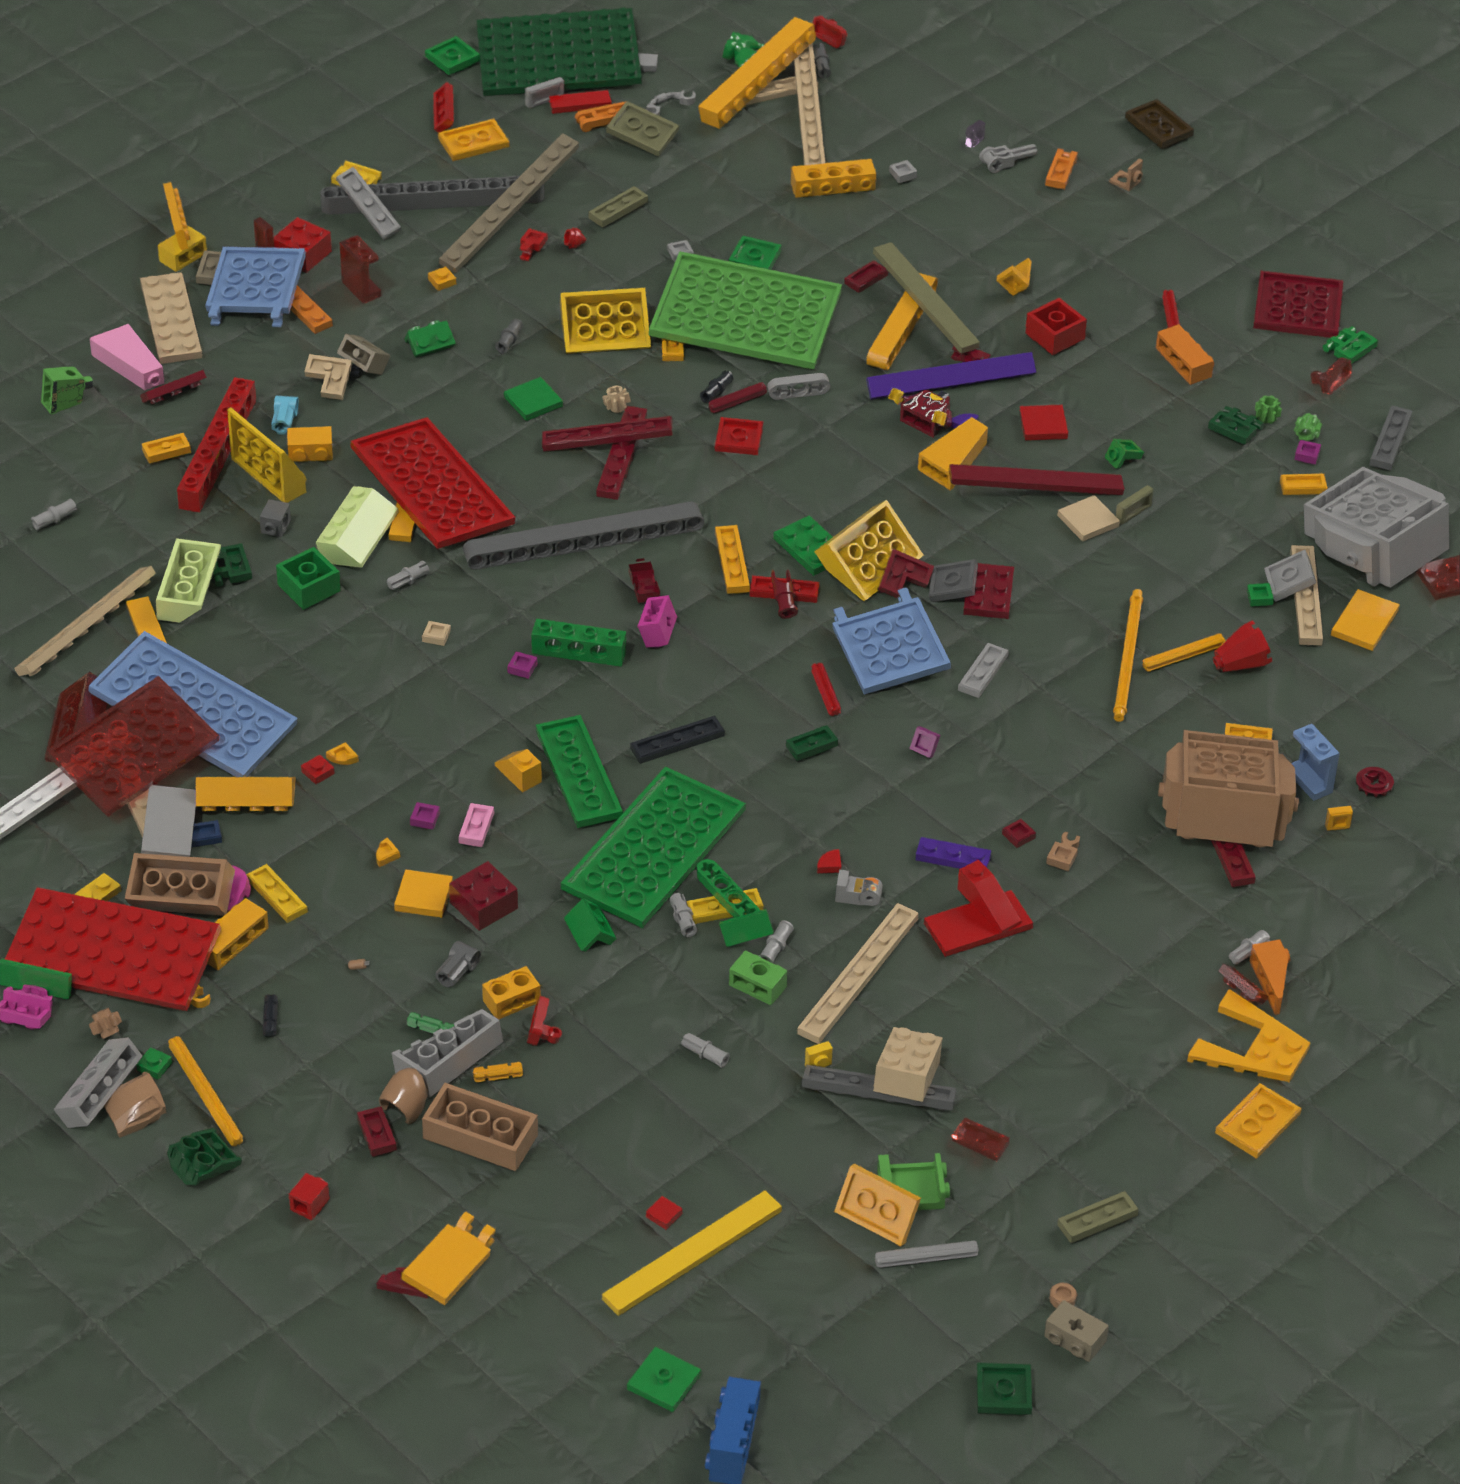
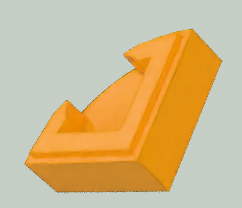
M346 742L326 752V758L336 764L350 765L359 762L358 755Z
M388 837L380 842L376 852V861L379 867L400 858V851Z

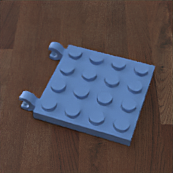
M223 247L206 302V309L209 312L208 316L212 318L211 325H220L221 312L271 313L270 318L273 319L272 326L281 327L283 313H290L306 256L305 249Z
M907 588L898 590L900 595L898 598L899 603L847 618L843 607L833 609L836 615L834 617L835 622L832 623L833 630L864 695L951 669V662L919 598L912 599Z

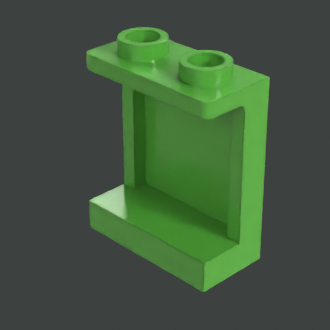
M935 1153L933 1162L890 1164L889 1155H878V1176L921 1197L917 1210L945 1208V1198H950L949 1182L944 1183V1178L947 1177L946 1162H941L940 1153Z

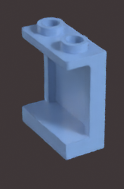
M1313 724L1293 731V737L1301 744L1299 760L1291 763L1295 767L1296 783L1313 801L1333 793L1339 752Z

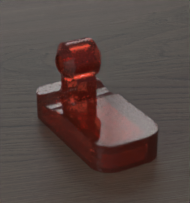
M1341 357L1324 373L1317 370L1311 372V382L1313 384H1320L1323 393L1331 394L1351 377V360Z

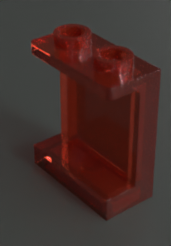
M358 235L339 242L343 284L363 304L381 297V290L369 278V265L377 262L379 256Z

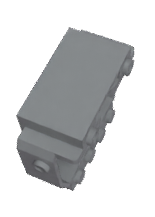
M1362 467L1304 504L1305 535L1314 538L1315 543L1326 556L1366 572L1368 584L1376 586L1381 583L1392 587L1449 549V504L1446 503V498L1442 493L1410 479L1381 475Z

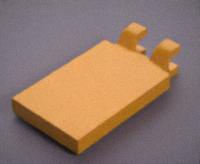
M465 1211L455 1227L449 1224L444 1227L402 1272L401 1279L441 1304L446 1305L490 1257L491 1249L489 1247L494 1243V1239L491 1237L496 1229L487 1224L477 1238L470 1233L473 1229L470 1223L474 1220V1216Z

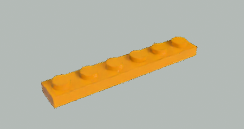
M171 182L165 183L163 186L180 250L189 248L187 241L191 239L178 189H173Z

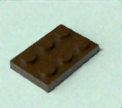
M1158 99L1125 112V119L1162 149L1194 136V128Z

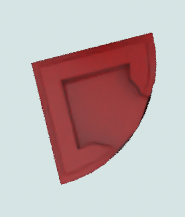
M839 849L831 850L821 856L817 865V873H839L842 867Z

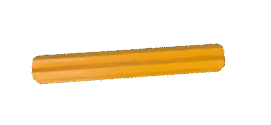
M1218 633L1145 658L1142 665L1149 672L1216 649L1225 639L1222 634Z

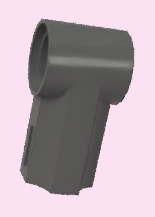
M456 941L450 949L447 960L435 972L436 979L447 988L454 986L467 970L472 971L477 967L481 958V951L461 941Z

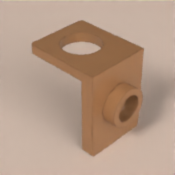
M1138 159L1128 168V173L1120 170L1110 178L1109 182L1127 191L1132 190L1141 182L1143 160ZM1118 178H1127V182H1120Z

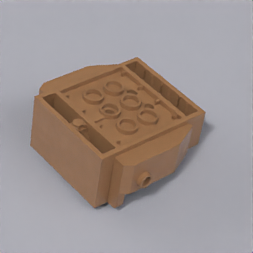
M1188 730L1183 732L1182 743L1178 742L1167 752L1163 781L1159 783L1158 796L1162 797V807L1166 810L1165 826L1176 829V836H1181L1185 839L1199 838L1252 844L1256 847H1273V840L1282 841L1285 838L1287 824L1292 821L1293 812H1297L1299 798L1295 797V767L1283 754H1279L1277 740Z

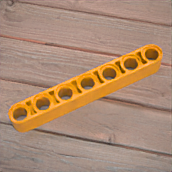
M919 273L936 292L938 278ZM906 291L872 344L867 355V365L889 370L924 311Z

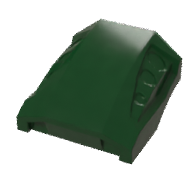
M214 1128L183 1136L179 1142L170 1144L167 1151L171 1169L185 1185H197L200 1181L216 1177L227 1170L238 1167L243 1160L240 1156L237 1157L216 1134Z

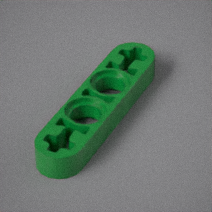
M705 859L698 863V880L733 918L745 915V913L750 914L760 911L758 906L714 860ZM723 883L726 884L728 887L724 889H719L715 887V885ZM733 898H738L741 900V902L738 904H733L729 902V900Z

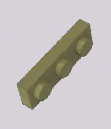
M633 186L589 211V219L603 228L647 203L648 195Z
M1123 1191L1058 1218L1057 1225L1069 1242L1073 1243L1138 1216L1139 1209L1128 1194Z

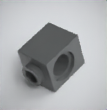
M268 499L260 515L261 533L283 537L291 521L290 503Z

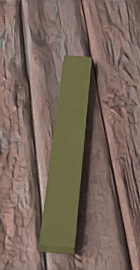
M892 242L873 248V254L960 353L979 348V340Z

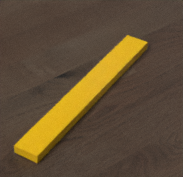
M764 1190L604 1292L602 1300L620 1316L782 1212V1206Z

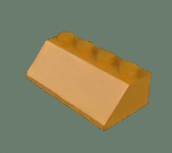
M196 777V806H202V811H216V806H226V811H240V806H250V811H264V806H274V811H288V806H294L296 777Z

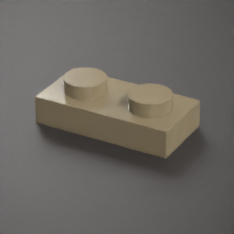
M204 250L196 274V283L212 285L221 252Z

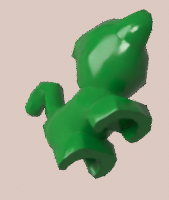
M733 31L730 40H727L722 58L728 60L734 58V63L740 68L764 44L757 42L752 36Z

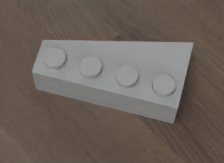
M481 1009L454 1022V1027L450 1029H440L434 1032V1037L423 1042L419 1039L411 1043V1048L403 1052L400 1049L392 1052L395 1074L405 1068L417 1069L423 1076L427 1096L431 1097L442 1088L444 1083L448 1084L503 1042L500 1020Z

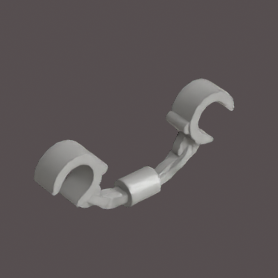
M684 90L681 92L662 93L651 100L650 104L647 105V110L660 116V107L655 106V104L664 102L667 98L671 97L680 99V104L693 105L696 102V93L693 91L691 97H685Z

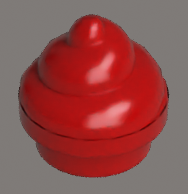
M578 228L567 229L564 234V244L572 249L580 247L586 241L585 236Z

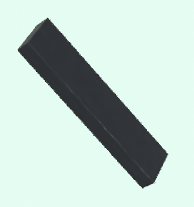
M714 715L630 743V750L638 762L642 764L724 737L725 730Z

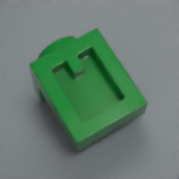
M1113 439L1105 454V458L1115 468L1120 469L1124 460H1141L1144 451L1132 440Z

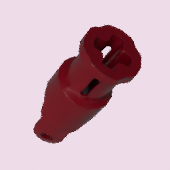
M772 570L773 592L775 600L779 605L778 616L782 619L792 618L798 614V608L794 604L795 593L790 572L786 570L787 583H782L776 579L775 571Z

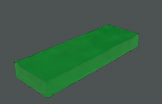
M5 959L0 960V985L21 990L23 985H34L46 989L49 996L69 999L71 996V973Z

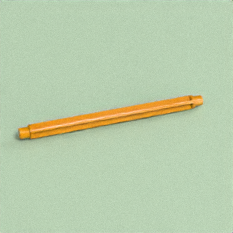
M1139 589L1133 590L1130 597L1116 702L1113 708L1114 720L1118 722L1123 721L1127 713L1128 693L1141 605L1143 603V593Z

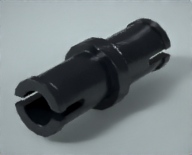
M724 370L717 378L712 379L708 387L700 393L701 400L704 403H708L717 395H721L725 391V387L734 380L733 374L730 371L726 373V370Z

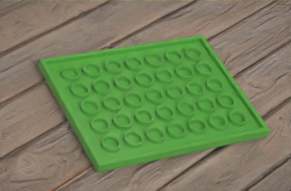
M679 251L651 322L649 336L815 369L842 291V284Z

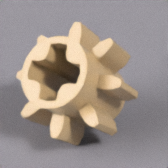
M617 385L609 387L607 395L602 396L607 410L611 409L615 413L624 411L627 407L626 403L631 402L626 388L622 389L621 386Z

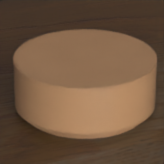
M1058 1283L1051 1288L1050 1302L1056 1308L1063 1300L1075 1305L1077 1292L1070 1284Z

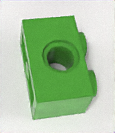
M745 950L729 969V986L772 1005L787 987V970Z

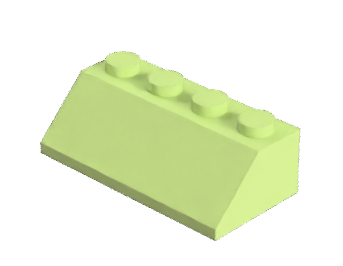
M353 486L317 539L318 551L331 564L362 568L398 514V508L373 488Z
M176 538L156 598L157 620L180 623L202 609L220 553L221 544Z

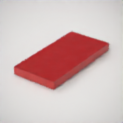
M1009 890L1004 893L1020 917L1021 924L1003 934L971 903L925 917L924 925L946 957L1033 929V921L1013 891Z

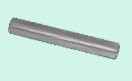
M973 1240L882 1251L875 1253L876 1266L881 1268L972 1257L978 1255V1245Z

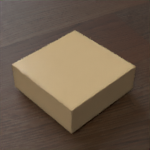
M429 621L422 635V642L445 646L451 632V625Z

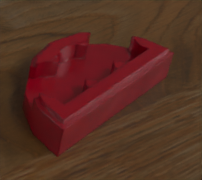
M398 1267L396 1271L389 1272L386 1275L383 1274L377 1282V1289L428 1299V1295L401 1279L402 1272L407 1267Z

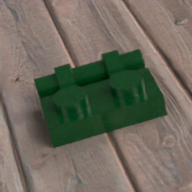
M1225 406L1223 411H1219L1208 424L1209 429L1243 445H1246L1256 435L1257 429L1261 431L1264 427V422L1259 421L1258 417L1248 416L1242 413L1240 409Z
M243 544L221 547V554L218 556L211 578L216 587L223 586L224 578H229L230 583L251 580L252 571Z

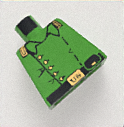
M73 366L43 369L41 403L50 414H55L81 404L83 401V390L93 387L92 378L90 376L83 377Z

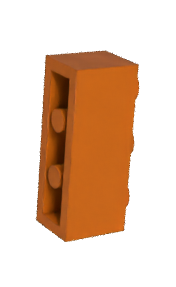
M1180 325L1158 331L1156 349L1190 385L1212 377L1214 360Z

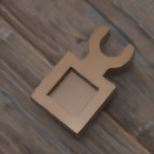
M1064 832L1061 843L1055 841L1047 856L1046 864L1069 871L1077 857L1080 836H1076L1075 840L1070 841L1067 839L1068 832Z

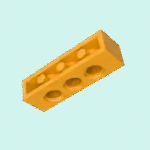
M871 159L792 166L791 185L795 198L875 190L876 171Z

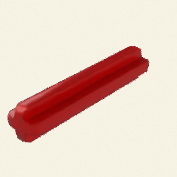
M1164 290L1162 298L1168 328L1180 325L1173 290Z
M820 662L814 663L811 666V672L830 716L839 715L841 707L825 667Z

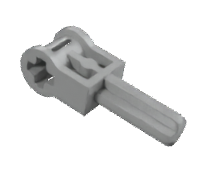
M1035 144L1010 150L1006 145L995 148L987 147L981 151L979 159L982 163L988 165L990 172L997 173L1004 168L1014 166V161L1017 159L1036 155L1037 149Z

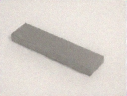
M354 167L336 177L337 182L383 240L401 231V226Z

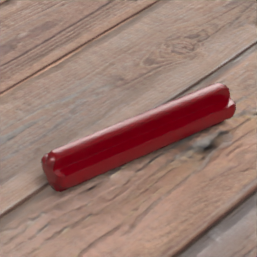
M759 382L709 401L708 408L712 413L719 412L766 394L767 387L763 382Z

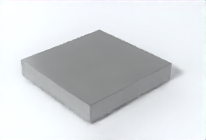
M1306 550L1264 568L1275 602L1317 583Z

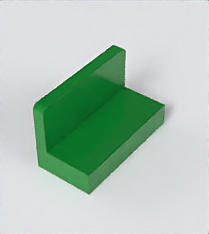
M584 898L564 917L581 951L586 952L597 940L611 945L617 939L600 906Z

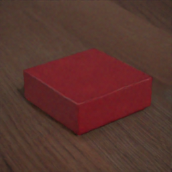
M1022 819L1002 829V835L1016 848L1036 838V832Z

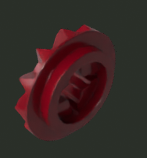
M1366 767L1358 772L1356 784L1360 791H1365L1366 795L1374 794L1377 797L1378 794L1385 796L1387 792L1392 791L1394 779L1383 768ZM1377 779H1379V783H1376L1375 785L1371 784L1374 781H1377Z

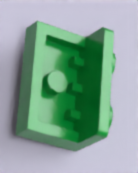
M439 320L433 321L428 326L422 328L420 326L413 327L408 330L404 338L406 343L409 342L415 358L454 347L456 344L447 320L443 322Z

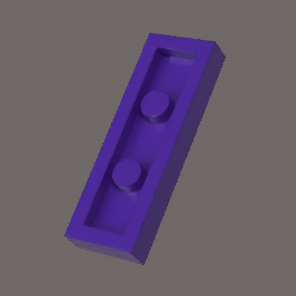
M921 837L915 860L961 869L979 859L988 868L991 850Z

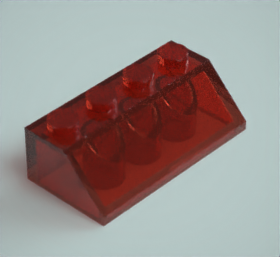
M90 671L59 694L44 758L47 762L67 763L99 741L102 735V725L106 718L105 712L108 703L88 691L89 685L97 678Z

